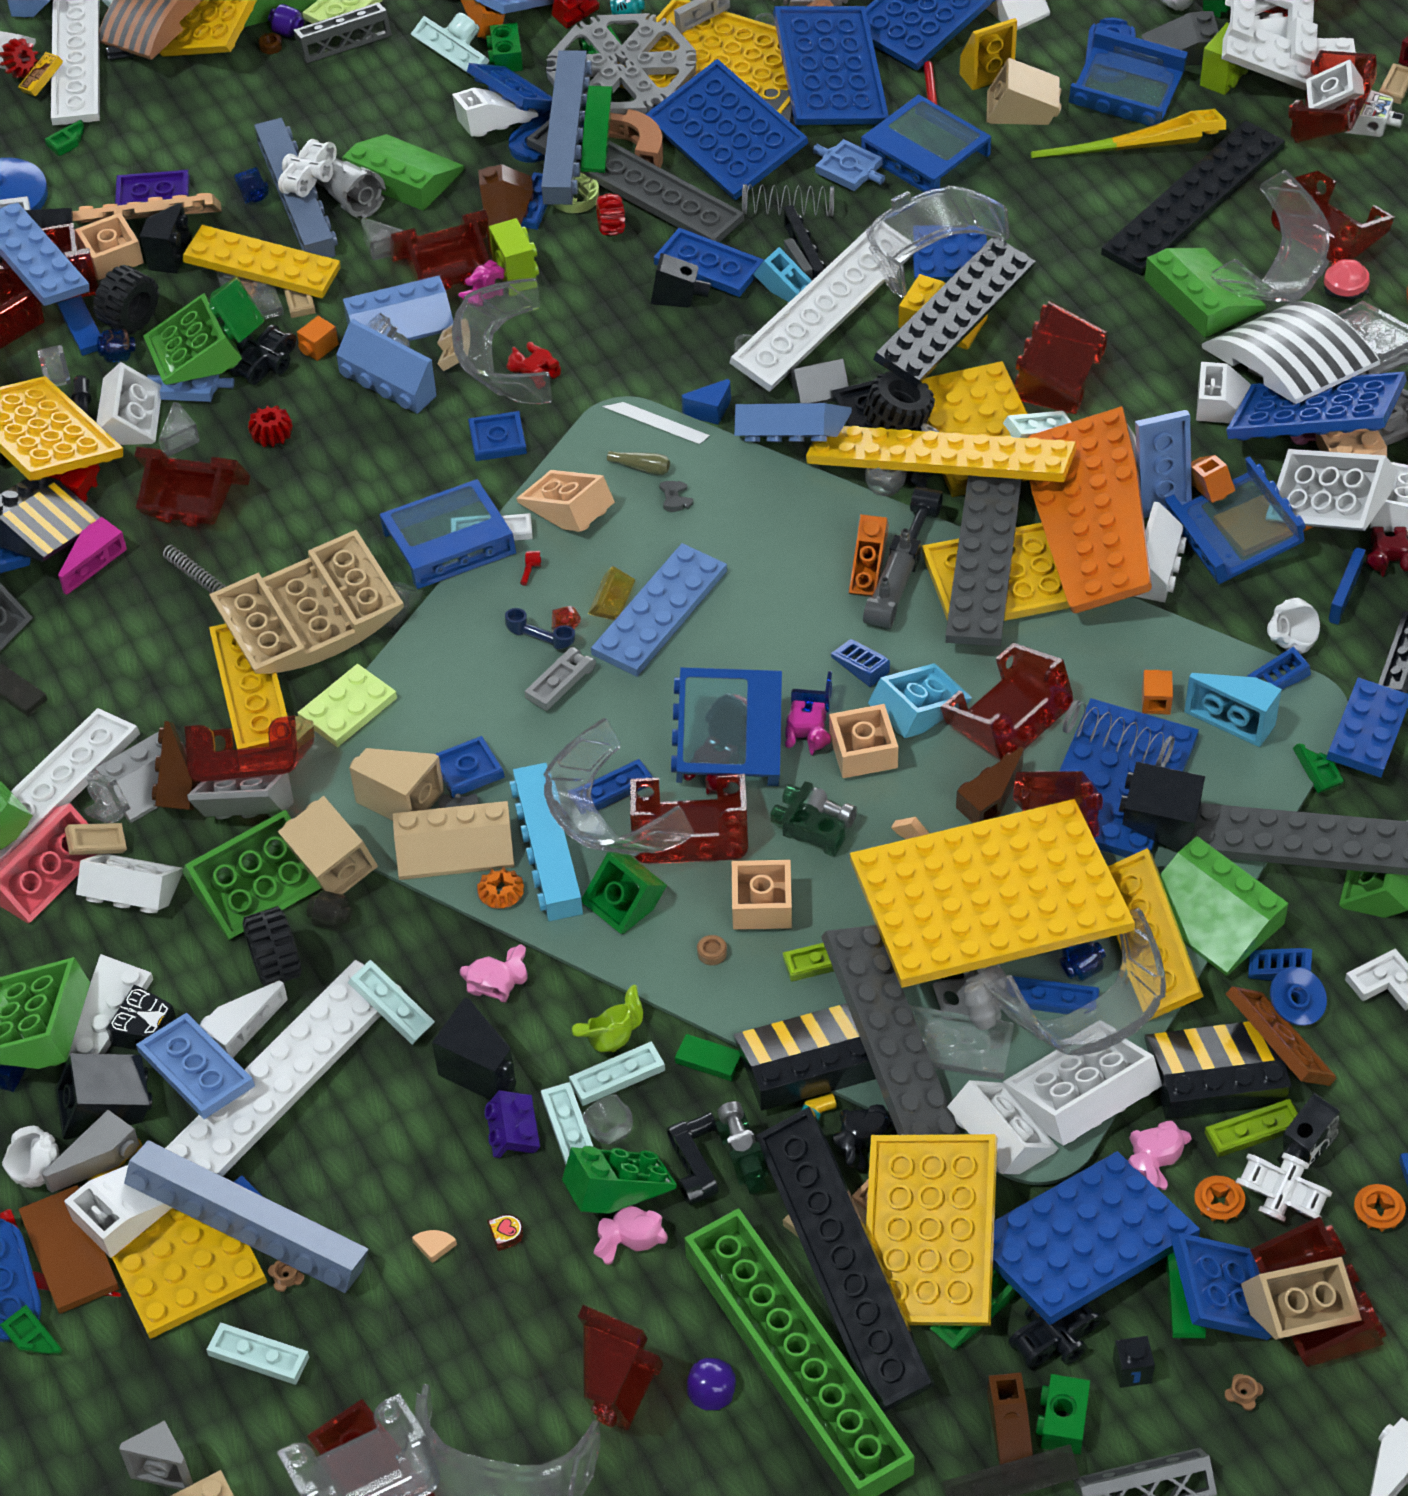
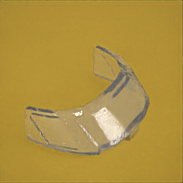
M1283 170L1263 182L1260 186V190L1266 196L1279 218L1282 234L1279 251L1264 279L1258 278L1237 259L1224 264L1211 274V278L1218 285L1238 296L1251 297L1258 300L1295 302L1312 289L1330 262L1326 258L1329 250L1330 227L1323 212L1301 184L1290 173Z
M956 186L929 190L914 197H911V193L906 191L891 199L892 208L876 218L871 227L866 230L871 245L868 248L886 284L894 294L897 293L902 298L907 293L904 267L901 262L917 251L954 234L980 233L1004 241L1010 238L1008 210L1004 205L979 192Z
M536 278L496 283L467 294L456 311L452 326L454 352L461 367L496 395H505L512 401L528 404L552 402L550 374L548 372L522 374L495 373L492 341L494 333L505 321L514 316L540 308L538 281Z
M606 718L601 719L567 744L552 760L543 774L546 778L544 796L551 815L568 836L585 847L637 856L641 852L659 853L684 843L694 835V831L680 806H675L664 815L638 830L621 837L605 822L593 803L591 797L594 777L599 769L621 746Z
M1136 908L1129 911L1135 922V931L1119 934L1122 946V964L1115 984L1102 996L1063 1017L1042 1021L1035 1017L1011 975L988 983V986L992 992L991 997L1016 1024L1037 1039L1043 1040L1066 1055L1081 1056L1106 1050L1135 1034L1157 1011L1160 1000L1165 997L1166 980L1161 954L1151 928L1142 910Z
M423 1384L422 1393H417L409 1469L413 1470L414 1488L417 1496H582L593 1479L601 1446L599 1421H592L584 1436L566 1455L542 1465H516L466 1454L444 1444L429 1422L433 1411L430 1385Z

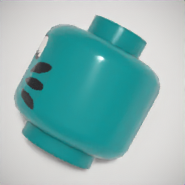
M610 0L612 15L641 14L642 10H645L644 0Z

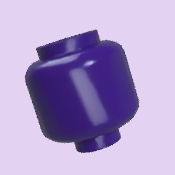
M280 4L269 13L268 21L271 22L272 31L285 37L292 38L295 36L293 30L304 26V18H302L301 12L288 5Z

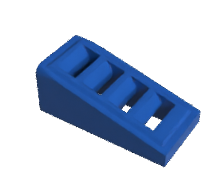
M852 639L831 653V657L869 687L878 682L880 677L890 673V660ZM850 649L852 650L848 655H844ZM855 655H859L856 659H852Z
M1293 646L1247 675V677H1256L1258 679L1264 677L1267 682L1280 689H1284L1310 676L1311 670L1310 665ZM1292 664L1295 667V669L1291 670L1289 668V665ZM1283 668L1287 674L1282 675L1279 670ZM1274 673L1278 679L1274 681L1269 674Z
M1312 949L1255 950L1249 955L1248 978L1273 981L1279 972L1286 969L1283 968V963L1289 964V967L1301 965V968L1311 971ZM1259 961H1264V969H1258ZM1271 962H1276V968H1271Z

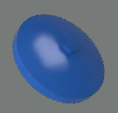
M0 158V200L27 196L31 210L41 209L48 196V187L43 172L36 165L22 159Z

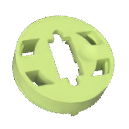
M580 172V177H576L575 180H578V193L584 198L583 201L577 202V198L573 197L572 205H553L566 213H582L592 209L596 205L599 196L598 182Z

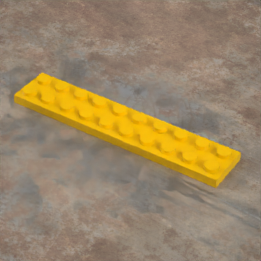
M843 426L837 437H827V442H812L806 454L807 464L1064 482L1076 452V443L1064 440L1014 438L1011 436L999 437L984 434L970 435L935 431H911L908 429L896 430L881 427Z

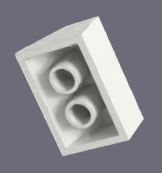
M120 362L103 378L96 423L120 445L153 444L156 441L161 404V385Z
M1159 502L1153 503L1145 531L1152 589L1135 597L1165 602L1168 592L1173 593L1176 577L1173 576V573H1179L1182 557H1178V554H1184L1187 538L1182 537L1184 526Z
M98 854L80 861L76 895L86 896V901L102 903L103 900L112 901L113 906L130 908L133 905L140 907L142 912L157 913L158 910L169 906L183 874V868L112 854Z
M969 1080L947 1106L954 1115L955 1122L961 1128L966 1129L969 1134H996L998 1138L996 1171L1001 1174H1021L1059 1149L1003 1083Z

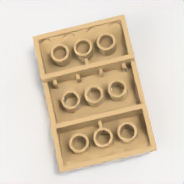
M357 530L309 550V558L262 578L259 573H256L209 594L255 674L295 670L333 657L375 633L404 607V603Z

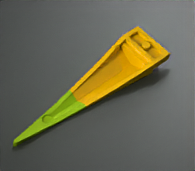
M1216 109L1190 111L1159 124L1112 138L1073 146L1032 151L1031 158L1197 143L1202 138V132L1205 134H1217L1219 130H1226V119Z

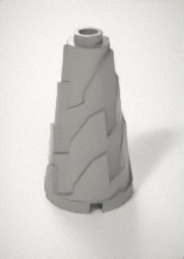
M335 158L332 163L333 175L328 182H321L317 179V183L326 189L341 204V208L356 218H358L357 216L363 218L371 216L379 209L384 200V197L381 196L382 190L386 192L383 178L365 167H358L348 161Z

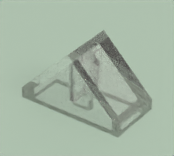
M364 217L361 219L363 239L372 261L404 253L408 250L405 230Z
M62 344L37 350L43 376H46L56 386L70 384L71 379Z
M173 402L159 437L163 457H170L200 442L196 423L177 402Z
M389 581L404 603V607L384 626L397 630L422 598L424 590L417 589L402 581Z

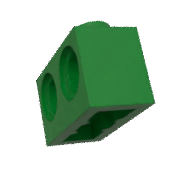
M517 23L490 25L491 35H486L489 63L496 66H505L513 72L523 71Z

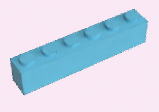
M547 763L513 769L514 781L509 782L512 798L518 797L519 803H515L517 819L524 821V825L520 826L523 842H529L530 848H526L529 865L534 864L536 869L531 871L534 887H540L541 893L537 894L540 911L546 910L548 921L582 915L581 895Z

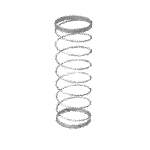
M743 184L742 212L744 214L747 213L749 189L747 184ZM763 184L760 186V189H759L758 199H757V205H756V212H755L754 192H753V188H752L753 203H754V213H755V215H756V213H757V207H758V200H759L760 190H761V187H762V186H763V188H764V185H763ZM775 186L776 194H777V204H778V214H779V216H780V214H781L783 196H784V192H785L786 186L784 187V190H783L780 212H779L778 193H777V188H776V186ZM787 186L789 194V204L791 205L789 188ZM797 186L796 191H795V196H794L793 205L795 204V198H796V192H797L798 186ZM799 186L800 194H801L802 213H803V216H804V215H805V211H806V205H807V199H808L809 189H808L807 197H806L805 210H804V212H803L802 193H801V188H800V186ZM810 186L811 189H812V194H813L814 213H815V216H817L818 206H819V200H820V194H821L822 187H821L820 193H819L817 211L815 212L814 193H813V188H812V186ZM834 186L830 187L829 212H827L826 193L823 187L827 217H833ZM772 187L771 194H770L768 212H767L766 193H765V188H764L765 203H766V213H767V215L769 214L770 201H771V195H772L773 187Z
M1079 700L1072 702L1063 723V732L1069 733L1077 720L1081 703L1084 704V718L1076 737H1079L1084 720L1090 713L1089 711L1086 714V705ZM1093 707L1091 710H1093L1094 708H1096L1098 715H1097L1096 726H1095V728H1094V730H1093V732H1092V734H1091V737H1090L1089 742H1092L1093 737H1094L1095 732H1096V729H1097V725L1099 724L1100 720L1104 717V715H1106L1107 713H1109V714H1110V719H1111V720H1110V727H1109V731H1108V733H1107V735H1106V737H1105V740H1104V742H1103V746H1102V747H1105L1106 742H1107L1108 737H1109L1110 730L1112 729V727L1114 726V724L1117 722V720H1119L1120 718H1122V719H1123V723H1124V725H1123V732H1122V736H1121V738H1120V740H1119V743H1118V745H1117V747H1116V751H1115V752H1118L1119 747H1120L1121 742H1122V738H1123L1125 732L1127 731V729H1128L1133 723H1135V724H1136V727H1137V731H1136L1135 742H1134V744H1133V746H1132V748H1131V750H1130V753H1129V757H1131L1137 739L1139 738V736L1141 735V733H1142L1146 728H1144V729L1140 732V734L1138 735V737H1137V734H1138V725H1137L1136 722H1132V723L1126 728V730L1124 731V728H1125V720H1124L1123 717H1119V718L1113 723V725L1111 726V723H1112V715H1111V713H1110V712H1106V713L1099 719V710H1098L1097 707ZM1075 710L1073 719L1069 727L1067 728L1068 721ZM1149 728V731H1150L1149 743H1148V747H1147V749H1146V751H1145V754H1144V756H1143L1142 763L1144 762V760H1145V758H1146V755H1147V752H1148V749H1149L1151 743H1152L1153 740L1155 739V737H1154V738L1152 739V741L1150 742V740H1151V730H1150V728ZM1163 735L1161 752L1155 766H1166L1175 742L1173 736H1169L1164 743ZM1169 742H1170L1169 749H1168L1167 754H1166V756H1165V758H1164V761L1162 762L1164 753H1165L1166 748H1167V746H1168V744H1169Z

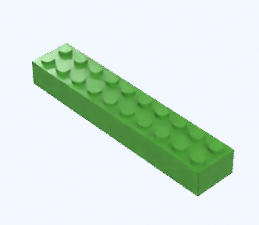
M738 1208L685 1237L686 1258L850 1496H878L914 1475V1455L741 1210Z

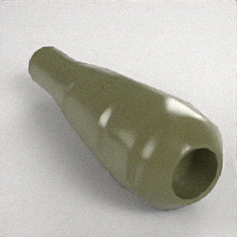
M609 451L607 454V461L620 463L651 474L664 475L670 468V460L662 454L619 453Z

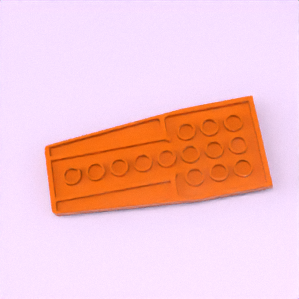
M1121 406L1030 435L1028 438L1064 440L1076 443V452L1064 482L1029 480L1032 495L1071 611L1073 613H1080L1149 592L1152 589L1139 473L1123 407Z

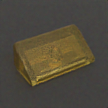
M612 566L603 576L588 614L615 620L623 611L635 579Z

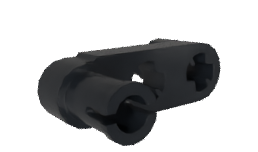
M707 1112L688 1122L683 1120L666 1127L668 1138L689 1175L678 1180L686 1203L690 1206L719 1192L712 1172L693 1141L695 1138L717 1130V1124L711 1112Z

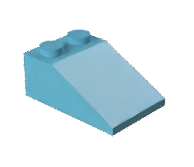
M933 663L880 677L868 704L870 706L885 704L891 725L896 733L904 738L924 733L969 703L972 697L939 666Z
M1191 673L1184 712L1260 747L1276 725L1282 689L1256 677Z

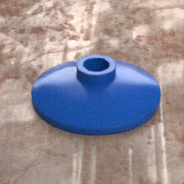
M1289 967L1279 972L1271 983L1270 998L1272 1005L1278 1015L1288 1023L1297 1026H1307L1319 1020L1324 1014L1327 1005L1326 991L1319 978L1311 971L1301 967ZM1291 995L1296 998L1297 1003L1292 1000Z

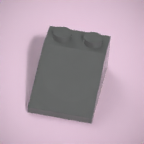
M1200 11L1188 13L1142 34L1141 38L1188 52L1186 66L1201 65L1204 48L1219 31L1214 12Z

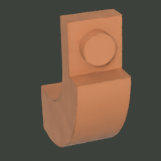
M628 109L626 115L611 113L609 137L633 142L636 144L635 155L661 168L663 163L662 132L658 124L649 116Z

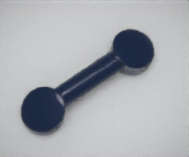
M512 608L505 613V625L510 632L516 635L525 634L553 644L555 649L566 648L575 641V630L571 626H558L552 633L527 624V614L523 609Z

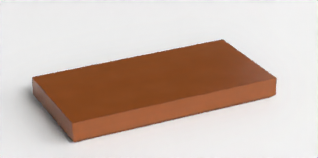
M1231 987L1226 993L1227 997L1300 1081L1330 1086L1337 1079L1336 1075L1293 1026L1278 1015L1271 1001L1263 992L1239 987Z
M78 1185L18 1209L59 1314L119 1289L105 1252L72 1220L64 1202L79 1189Z

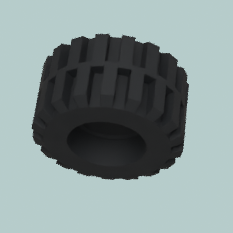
M121 265L120 267L113 268L112 272L109 271L106 277L101 280L100 286L95 292L96 297L93 302L95 306L93 309L97 319L116 330L120 329L121 333H123L121 329L127 330L128 334H134L137 330L140 331L145 324L149 323L150 318L155 313V308L158 306V284L155 283L153 278L130 266Z
M888 371L885 374H879L874 379L864 403L863 412L867 416V421L872 423L874 428L922 431L921 425L923 423L927 424L934 407V394L928 389L929 386L926 383L921 382L915 387L893 372Z
M277 906L245 916L243 918V929L260 982L267 986L279 980L286 982L301 977L302 968L298 951L284 912Z

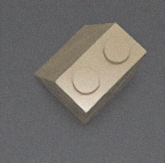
M1008 58L987 91V122L990 124L1049 125L1053 117H1057L1061 110V103H1059L1061 95L1059 77Z
M366 748L359 757L357 756L353 759L349 767L356 803L392 821L393 813L430 809L444 792L440 760L436 754Z
M325 796L310 803L306 810L297 817L287 821L283 828L278 831L289 849L330 899V892L333 893L334 899L331 900L332 902L335 901V898H339L334 893L343 895L378 867L362 839Z

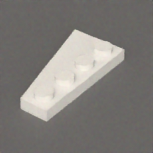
M100 954L69 1055L70 1053L105 1054L111 1045L106 1028L133 985L147 990L153 981L152 973Z

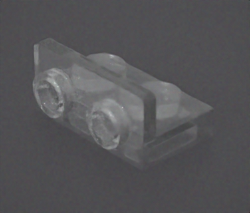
M93 772L85 777L89 784L87 787L88 793L96 802L84 810L87 816L105 823H114L123 818V813L131 809L116 779L97 772Z

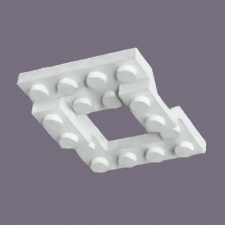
M1225 0V5L1231 7L1230 23L1223 38L1222 59L1306 90V79L1311 77V66L1316 62L1318 24L1313 23L1314 0H1264L1288 9L1287 38L1254 26L1255 0Z

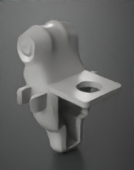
M997 964L965 972L964 977L961 979L935 981L933 988L943 1016L969 1015V1019L976 1028L986 1030L993 1027L1001 1018L1000 1010L1004 1004V993L1008 981L1005 972ZM946 991L956 993L959 997V1004L952 1005L948 1003L944 993Z

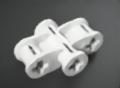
M310 139L302 148L298 157L294 154H287L283 159V173L278 181L281 193H296L299 197H305L314 187L317 179L321 182H328L333 175L332 163L337 155L335 144L332 142L319 143L318 140Z
M1248 1153L1246 1157L1248 1163L1241 1178H1237L1235 1183L1267 1197L1264 1206L1259 1207V1212L1278 1221L1285 1222L1286 1217L1284 1214L1287 1207L1304 1216L1320 1222L1322 1218L1320 1212L1326 1198L1331 1197L1332 1192L1301 1178L1304 1169H1308L1309 1163L1290 1154L1283 1153L1282 1158L1284 1161L1279 1168L1262 1158Z

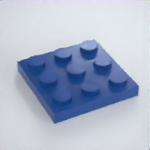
M986 225L912 227V244L916 247V250L913 252L914 282L918 275L921 274L947 283L987 243Z
M1177 1233L1171 1238L1192 1324L1264 1340L1270 1339L1272 1336L1250 1315L1241 1283L1260 1274L1253 1249L1183 1233Z

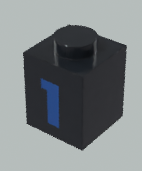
M1148 1336L1115 1340L1113 1362L1119 1387L1151 1384L1155 1363Z

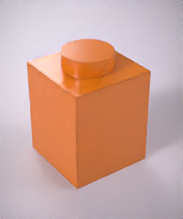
M320 316L315 317L297 331L300 351L317 361L339 345L336 326Z
M1144 670L1142 713L1170 715L1173 699L1172 671Z

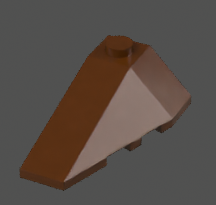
M502 164L478 170L491 256L489 226L517 218L521 225L523 218L527 217L529 201H532L534 198L532 177Z

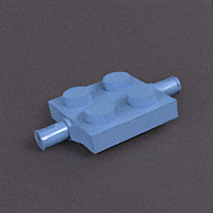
M843 139L837 146L829 149L819 144H816L813 148L814 154L823 157L815 165V173L850 190L855 191L867 180H872L879 185H882L885 181V175L876 172L882 166L883 158Z
M148 374L147 376L161 385V400L211 402L213 394L218 388L233 389L234 378H219V374L168 385L163 383L160 375Z

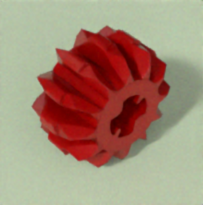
M14 38L1 46L3 52H0V57L3 58V61L0 65L6 66L5 73H12V78H25L38 62L35 56L39 52L33 51V44L26 43V39L21 38L17 40Z
M612 193L598 196L596 212L599 231L603 235L609 236L623 233L625 228V211L622 198L618 194Z
M268 405L265 409L257 408L256 413L250 414V421L248 422V429L255 443H261L263 447L271 444L274 448L276 443L284 444V440L290 438L293 427L292 419H290L286 409H280L278 405L270 408Z

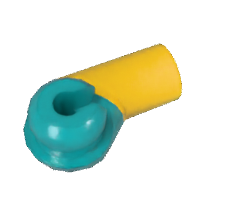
M828 1094L807 1100L801 1111L810 1107L814 1110L819 1120L822 1112L837 1108L835 1097L833 1094Z

